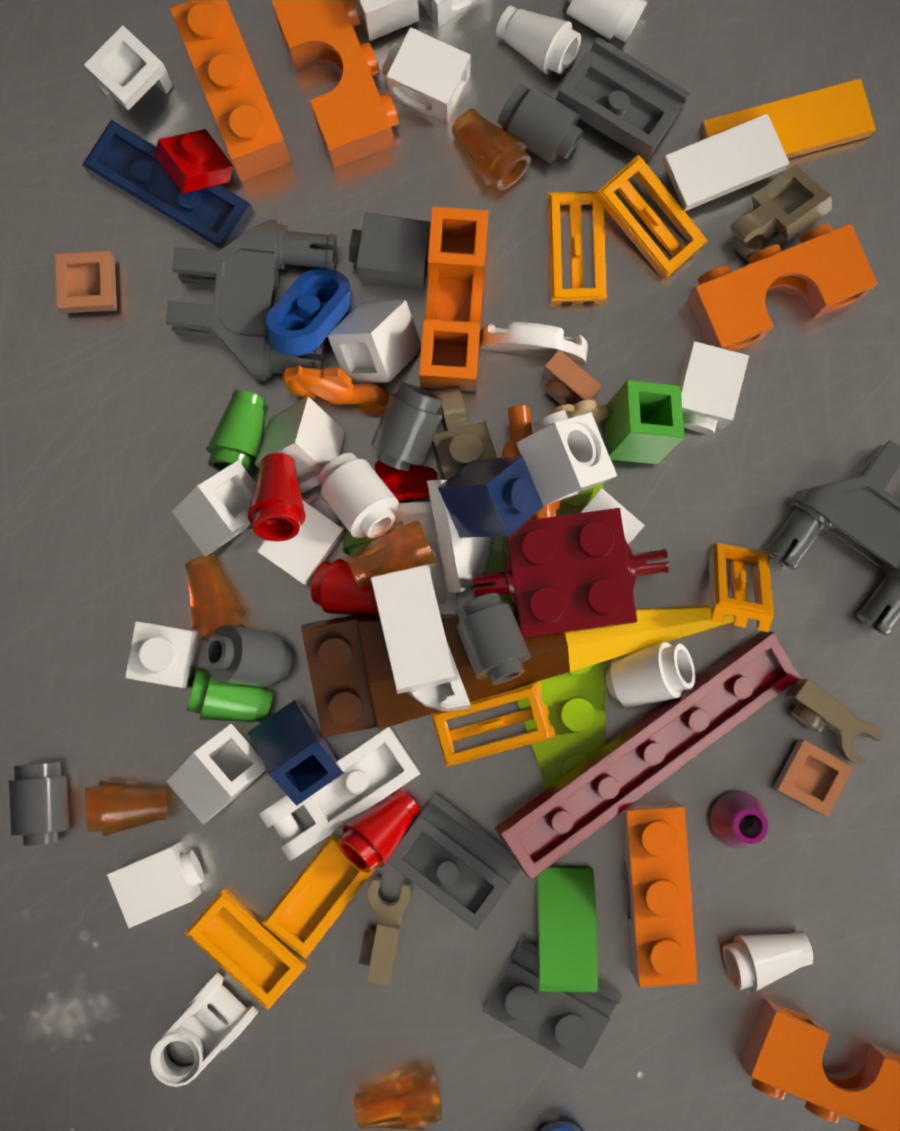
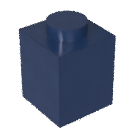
M523 456L473 460L438 487L460 538L509 536L544 507Z
M295 700L248 732L268 774L296 806L344 774L324 737L322 738V733Z

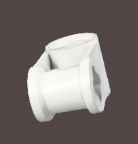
M218 972L183 1008V1013L165 1031L151 1052L150 1064L152 1072L165 1085L179 1087L187 1085L194 1080L221 1050L224 1051L240 1035L259 1012L254 1006L246 1008L222 985L224 977ZM174 1041L188 1044L194 1053V1063L184 1067L177 1066L168 1057L167 1045Z

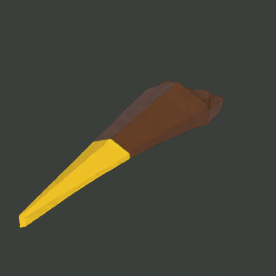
M710 605L636 609L638 622L635 624L524 639L531 654L530 659L522 664L525 672L508 682L492 685L490 678L477 679L456 630V625L459 623L457 614H440L446 640L469 702L630 654L655 644L669 642L734 622L733 615L725 614L723 623L712 622ZM513 613L519 626L517 613ZM350 615L301 625L322 738L375 727L381 730L442 711L424 706L407 692L397 694L379 616Z

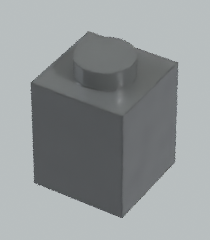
M365 212L362 230H352L349 246V262L357 263L356 268L359 280L424 290L428 269L431 222Z

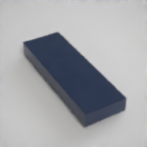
M110 120L82 164L84 169L217 251L231 243L252 211L251 204L221 185L182 194L156 159V146L115 121Z

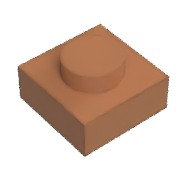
M111 251L54 254L56 305L61 313L117 310L115 256Z
M560 349L544 366L542 378L548 382L544 388L561 405H573L583 400H594L602 387L599 382Z
M799 739L773 788L828 817L854 766L806 740Z

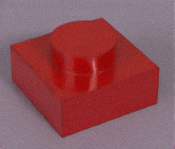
M206 129L158 139L155 157L182 194L230 182L234 166Z

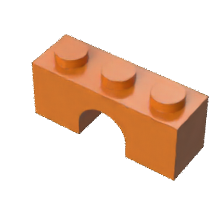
M189 0L169 8L240 181H245L290 163L291 160L284 138L227 0Z
M271 0L276 21L295 70L315 63H326L334 66L342 73L341 80L333 90L310 99L313 116L333 169L393 147L392 126L399 124V118L389 92L380 95L378 93L373 76L379 75L380 70L369 41L359 44L353 27L361 23L354 1Z
M432 206L428 252L427 301L425 319H423L419 370L421 388L448 389L459 386L460 391L476 392L489 210Z
M830 223L820 225L802 234L799 237L801 243L782 251L780 245L775 244L751 255L748 258L749 265L732 272L728 265H724L698 277L699 285L695 286L687 300L706 344L735 351L762 340L774 328L765 304L766 292L772 288L787 287L797 291L805 299L813 318L864 298L878 283L852 223L835 230L832 229Z
M676 801L632 804L620 813L623 861L626 863L631 896V917H628L631 973L639 987L698 984L685 807Z
M764 1000L740 1061L749 1076L753 1078L751 1085L754 1088L780 1100H784L786 1093L806 1100L804 1107L825 1120L837 1123L841 1115L860 1123L859 1131H900L899 1055L869 1043L862 1063L854 1072L840 1077L827 1075L823 1070L822 1057L831 1034L818 1021L769 1000Z

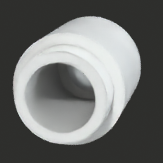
M566 0L570 2L566 14L610 41L615 36L621 41L626 42L648 2L645 0Z
M345 453L335 457L324 466L318 477V482L322 486L321 495L353 537L362 538L368 536L369 538H375L391 528L396 519L395 514L398 510L399 502L366 460L358 459L353 453Z
M662 642L613 658L610 668L606 672V684L613 699L619 700L625 708L633 709L681 697L684 690L693 688L695 684V669L688 650L682 644L672 646L668 642Z

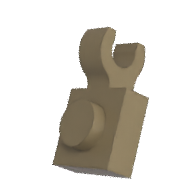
M794 165L751 195L754 211L741 216L730 226L731 231L740 238L733 244L734 249L749 261L748 258L768 246L776 232L789 241L832 210L831 195L797 165Z
M459 386L437 391V395L443 399L439 411L443 414L441 421L445 432L435 434L432 446L443 480L450 479L473 460L497 458L486 421L469 425Z
M809 679L797 680L783 696L796 706L791 714L804 725L817 733H820L823 727L832 730L836 734L838 752L845 760L851 763L863 765L866 761L853 748V739L857 734L863 732L867 737L875 741H881L884 737L876 725L864 722L854 716L855 713Z
M374 877L368 887L367 900L371 909L378 916L376 931L365 929L359 964L369 965L366 983L389 987L402 916L410 902L411 886L410 883L403 882L399 899L389 903L383 901L379 895L381 878Z

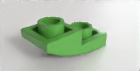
M548 867L536 876L538 920L536 944L539 992H597L598 949L594 869Z

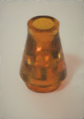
M475 109L465 111L455 121L452 127V134L462 144L485 184H494L499 190H505L524 175L531 162L530 156L525 152L526 146L524 142L482 117Z
M401 520L360 551L346 557L359 589L372 584L371 577L430 565L436 562L418 520L406 525Z
M210 554L206 557L203 555L188 561L185 564L189 583L192 629L199 631L201 640L208 642L214 632L223 625L245 627L242 617L246 614V610L220 567L217 555Z
M100 780L99 786L85 787V811L88 833L102 831V835L105 837L157 820L169 819L167 786H147Z
M416 1071L371 1091L355 1095V1116L360 1129L428 1130L431 1123L441 1122L442 1120L441 1093L434 1074L422 1076L420 1071Z

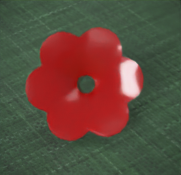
M380 460L374 465V471L399 503H410L412 498H427L430 496L427 481L437 480L438 478L435 469L424 467L423 465L411 464L409 471L391 467Z

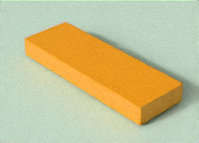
M861 78L703 120L700 126L704 140L768 113L788 159L871 137L876 131Z

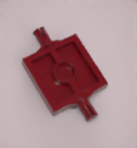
M620 508L527 520L511 535L506 536L509 555L505 572L471 575L473 587L495 584L494 586L474 588V598L490 593H498L499 595L509 594V598L517 611L520 631L523 638L528 639L637 623L633 595L636 576L669 573V561L646 564V562L667 559L668 554L665 548L632 554V550L625 540Z

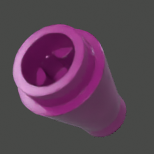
M728 793L722 796L712 809L710 817L712 830L715 836L729 847L745 848L763 840L768 832L765 809L761 802L749 793ZM751 814L752 818L749 821L750 829L745 833L740 832V820L744 816Z

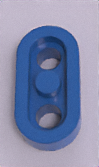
M326 268L313 269L300 275L266 316L267 338L270 346L280 353L291 356L304 355L318 348L350 308V283L347 277L336 270H327Z

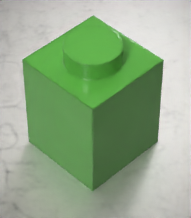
M627 380L606 404L609 415L604 419L605 447L611 460L659 464L684 439L681 386Z

